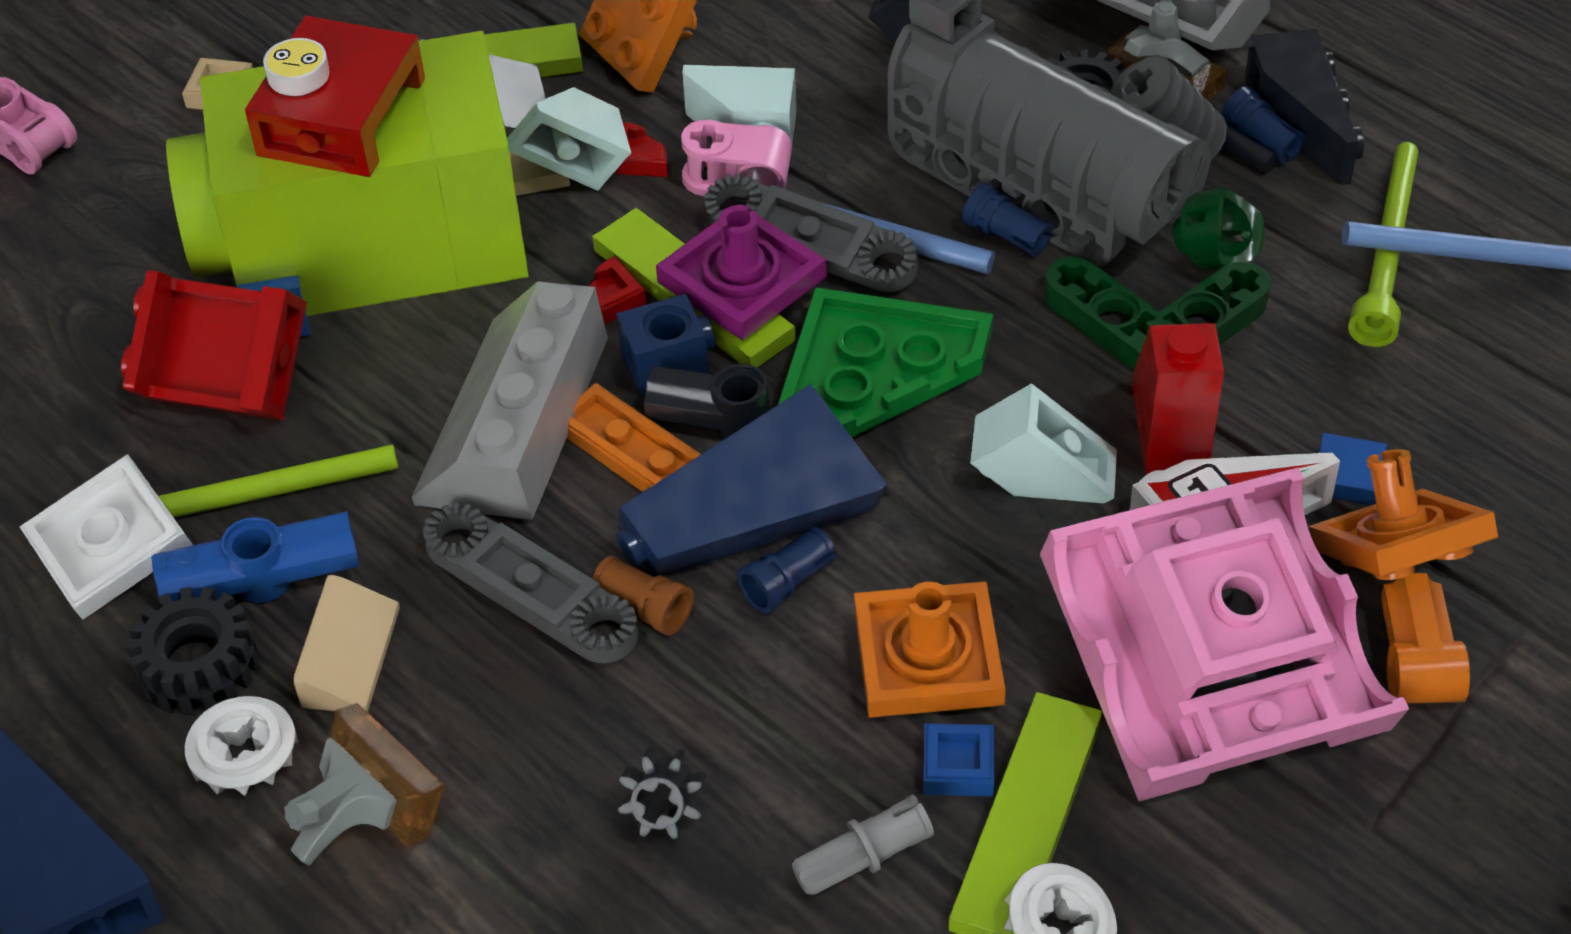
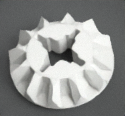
M236 697L212 706L199 716L191 726L186 737L185 757L195 780L204 781L216 794L228 788L236 789L246 796L249 786L262 781L273 786L276 772L281 767L292 766V750L294 744L298 743L290 715L280 705L261 697ZM252 737L256 750L254 752L243 750L237 758H232L229 746H241L247 738Z
M1048 863L1031 868L1019 878L1014 888L1004 900L1009 905V917L1004 929L1012 931L1014 934H1061L1058 928L1047 927L1046 924L1041 923V920L1053 912L1054 909L1058 919L1069 920L1070 923H1081L1066 934H1117L1115 913L1102 888L1084 872L1065 864Z

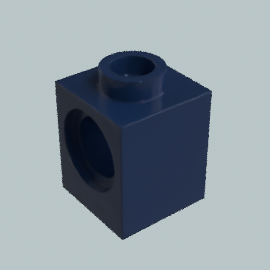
M686 294L616 313L621 356L640 397L646 395L647 379L653 366L709 373L707 351L715 349L713 331L705 314L696 316Z

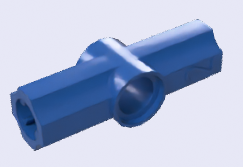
M348 511L278 527L268 519L260 517L245 518L228 527L219 540L160 552L151 556L158 595L160 597L169 593L172 602L181 599V588L192 587L194 596L200 597L202 588L208 587L214 588L217 598L225 592L229 595L237 594L244 601L251 603H267L277 599L286 592L292 581L359 567V559Z

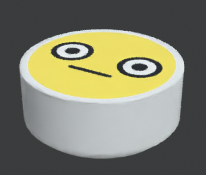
M292 38L281 41L267 51L263 60L270 87L284 95L301 96L312 93L325 84L330 74L324 47L320 43L307 38Z

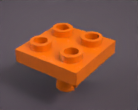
M594 0L579 35L637 91L654 92L678 40H688L693 35L690 31L683 30L684 27L696 29L697 17L693 8L697 0Z
M1403 449L1380 452L1383 461H1380L1379 455L1376 454L1369 456L1366 460L1367 467L1370 468L1376 504L1309 526L1311 538L1319 553L1341 561V564L1344 566L1356 567L1371 573L1379 580H1396L1410 576L1415 572V565L1433 559L1455 560L1466 557L1473 553L1474 545L1498 538L1493 511L1423 488L1415 491L1410 465L1411 455L1408 450Z
M926 581L918 583L912 588L854 593V612L869 718L1005 706L1006 689L986 581L950 585Z

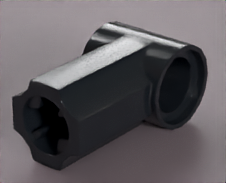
M748 364L727 366L716 374L665 366H653L647 379V390L644 400L645 414L647 418L714 428L717 429L719 437L724 440L770 410L767 379L760 369Z

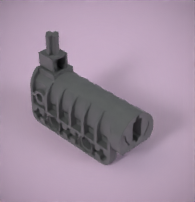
M909 0L911 24L904 26L892 50L888 66V137L893 149L907 162L969 197L980 184L988 183L997 188L1002 195L1010 197L1012 204L1043 221L1052 223L1053 230L1050 232L1052 236L1049 242L1096 266H1105L1123 250L1126 236L1144 245L1182 210L1189 196L1203 190L1211 163L1210 147L1203 139L1172 123H1165L1153 117L1138 105L1127 103L1111 95L1107 89L1096 84H1090L1075 76L1069 69L1063 66H1056L1041 58L1036 52L1006 40L1003 35L994 31L995 20L981 13L982 0ZM953 151L960 156L965 164L955 158ZM1044 202L1050 205L1057 215L1047 210Z

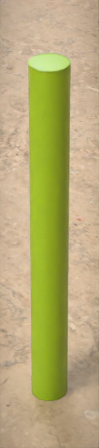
M392 444L159 495L158 497L173 518L399 468L394 445Z

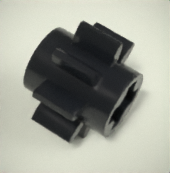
M652 747L647 748L642 757L644 771L642 772L634 767H626L619 779L623 786L633 790V793L628 794L622 800L618 808L619 813L628 814L633 812L635 818L641 823L640 835L643 837L650 832L651 828H666L668 834L673 839L677 838L682 829V814L693 819H699L705 804L701 799L692 796L691 793L696 792L702 787L706 774L705 772L691 774L689 768L683 763L685 751L682 749L676 752L673 758H659L657 752ZM659 783L665 784L672 789L666 802L660 801L653 796Z

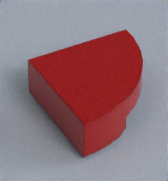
M623 122L631 153L613 174L668 177L667 153L664 145L648 136L645 128L642 126Z
M615 256L606 260L594 272L595 278L590 287L596 288L604 325L616 320V313L646 305L645 290Z

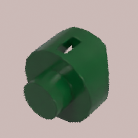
M1224 187L1196 192L1189 196L1183 205L1181 216L1175 220L1173 225V239L1176 247L1182 254L1188 255L1191 261L1201 270L1213 271L1219 270L1230 263L1249 262L1256 258L1263 248L1265 233L1262 213L1242 197ZM1241 235L1244 241L1232 242V237Z

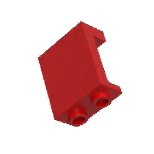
M305 15L290 39L307 38L320 43L326 51L330 70L329 78L316 91L301 96L280 94L270 87L267 76L264 78L244 109L256 156L371 177L380 161L374 132L401 87L419 89L425 80L418 35Z
M147 270L144 285L138 288L134 298L133 309L136 324L132 343L126 347L122 356L121 373L124 378L123 389L146 399L283 421L307 302L286 289L263 286L262 291L177 279L161 271Z

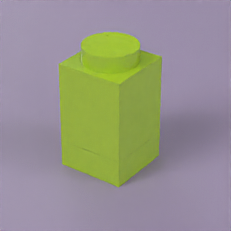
M484 31L419 41L425 80L419 89L401 87L374 132L380 161L371 177L256 156L244 109L266 77L264 66L200 77L205 132L167 138L166 141L168 172L177 222L186 258L194 279L198 280L233 273L238 288V285L298 275L303 298L307 302V316L529 277L509 146Z

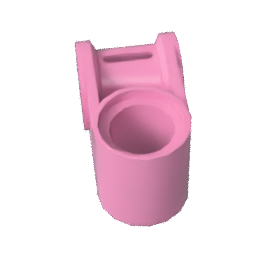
M0 77V154L12 161L23 172L35 174L41 169L42 161L60 147L70 148L76 144L78 140L77 132L67 115L55 104L45 102L19 86L14 80Z
M711 119L698 120L684 128L681 134L682 149L687 154V163H685L682 169V181L686 189L693 194L705 196L708 193L707 188L710 185L714 186L716 184L715 180L719 178L723 180L725 175L735 177V174H741L743 178L747 175L752 181L769 187L774 185L785 189L792 142L783 130L770 125L753 126L721 123ZM707 136L712 137L710 149H707ZM704 167H707V180L702 178Z

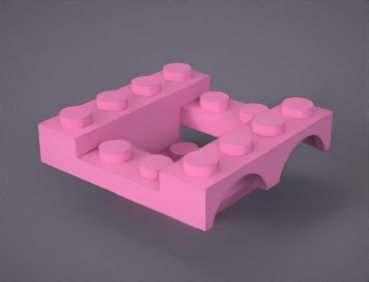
M1299 467L1062 527L1049 532L1040 556L1138 801L1203 784L1210 773L1327 741L1329 747L1390 731L1409 710L1404 697L1396 698L1381 686L1366 660L1356 622V602L1358 596L1348 574L1339 575L1331 570L1323 561L1313 543L1303 509L1302 484L1304 477ZM1236 588L1246 592L1255 603L1256 613L1239 615L1232 612L1222 599V591ZM1291 662L1295 668L1294 671L1191 699L1199 687Z

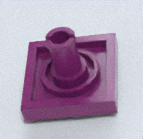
M742 204L724 209L720 213L719 220L656 265L657 282L677 296L686 294L694 308L742 341L827 277L825 258L757 215L755 210L751 211L750 207Z

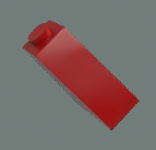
M1215 323L1153 325L1149 327L1131 381L1145 476L1156 470L1164 471L1185 460L1211 459L1224 374Z

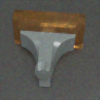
M1161 1L1155 3L1149 27L1137 24L1105 50L1108 57L1113 60L1115 58L1121 60L1127 68L1148 56L1159 55L1165 57L1208 101L1219 93L1226 84V69L1209 61L1193 47L1181 40L1177 22V7L1172 2Z
M358 703L335 710L329 736L319 765L323 782L307 793L289 801L288 805L284 807L285 820L288 822L289 827L296 831H301L291 847L292 853L301 862L311 865L337 836L346 829L359 824H369L383 830L388 828L406 847L428 839L444 784Z

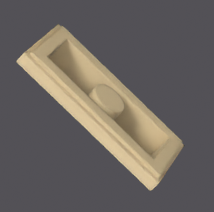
M327 576L294 674V685L301 708L367 715L400 610L399 602L343 577Z

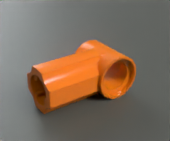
M1413 573L1410 576L1385 584L1381 595V604L1390 644L1387 653L1389 694L1396 698L1404 697L1406 703L1466 702L1470 686L1468 653L1463 641H1454L1442 584L1432 581L1427 573Z

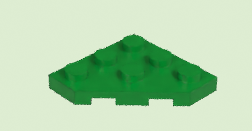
M815 287L778 405L811 384L851 437L856 436L981 375L993 331V314Z

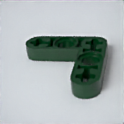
M1064 257L1054 261L1047 268L1044 297L1047 305L1053 311L1134 371L1150 326L1190 324L1185 319L1192 314L1208 315L1216 321L1219 345H1221L1266 311L1271 280L1269 274L1262 267L1254 263H1230L1161 311H1157L1093 263L1079 257ZM1231 290H1233L1234 292H1236V293L1233 294L1232 296H1231ZM1116 311L1127 315L1130 320L1126 323L1115 325L1103 321L1099 316L1106 312Z

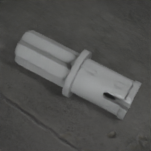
M912 794L891 806V808L860 823L855 819L847 822L848 832L795 859L792 867L795 877L804 892L816 895L865 868H868L873 874L881 869V862L909 846L934 836V829L921 803H918L917 797Z

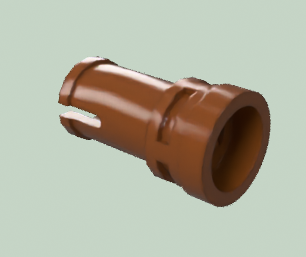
M610 555L602 560L593 575V580L599 583L600 588L612 595L619 596L621 601L624 599L628 601L629 606L633 607L637 613L639 620L651 625L655 630L667 636L673 635L681 629L692 610L694 593L690 587L680 582H674L664 576L652 577L623 563L615 556Z

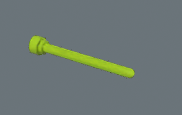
M1402 142L1395 150L1381 225L1405 228L1418 158V149L1411 142ZM1376 249L1368 293L1359 298L1352 306L1348 330L1351 337L1362 345L1383 347L1392 343L1398 335L1401 311L1392 298L1400 251Z

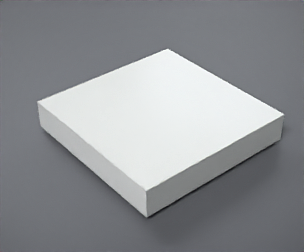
M128 454L20 526V529L82 620L153 572L151 560L153 554L193 545Z

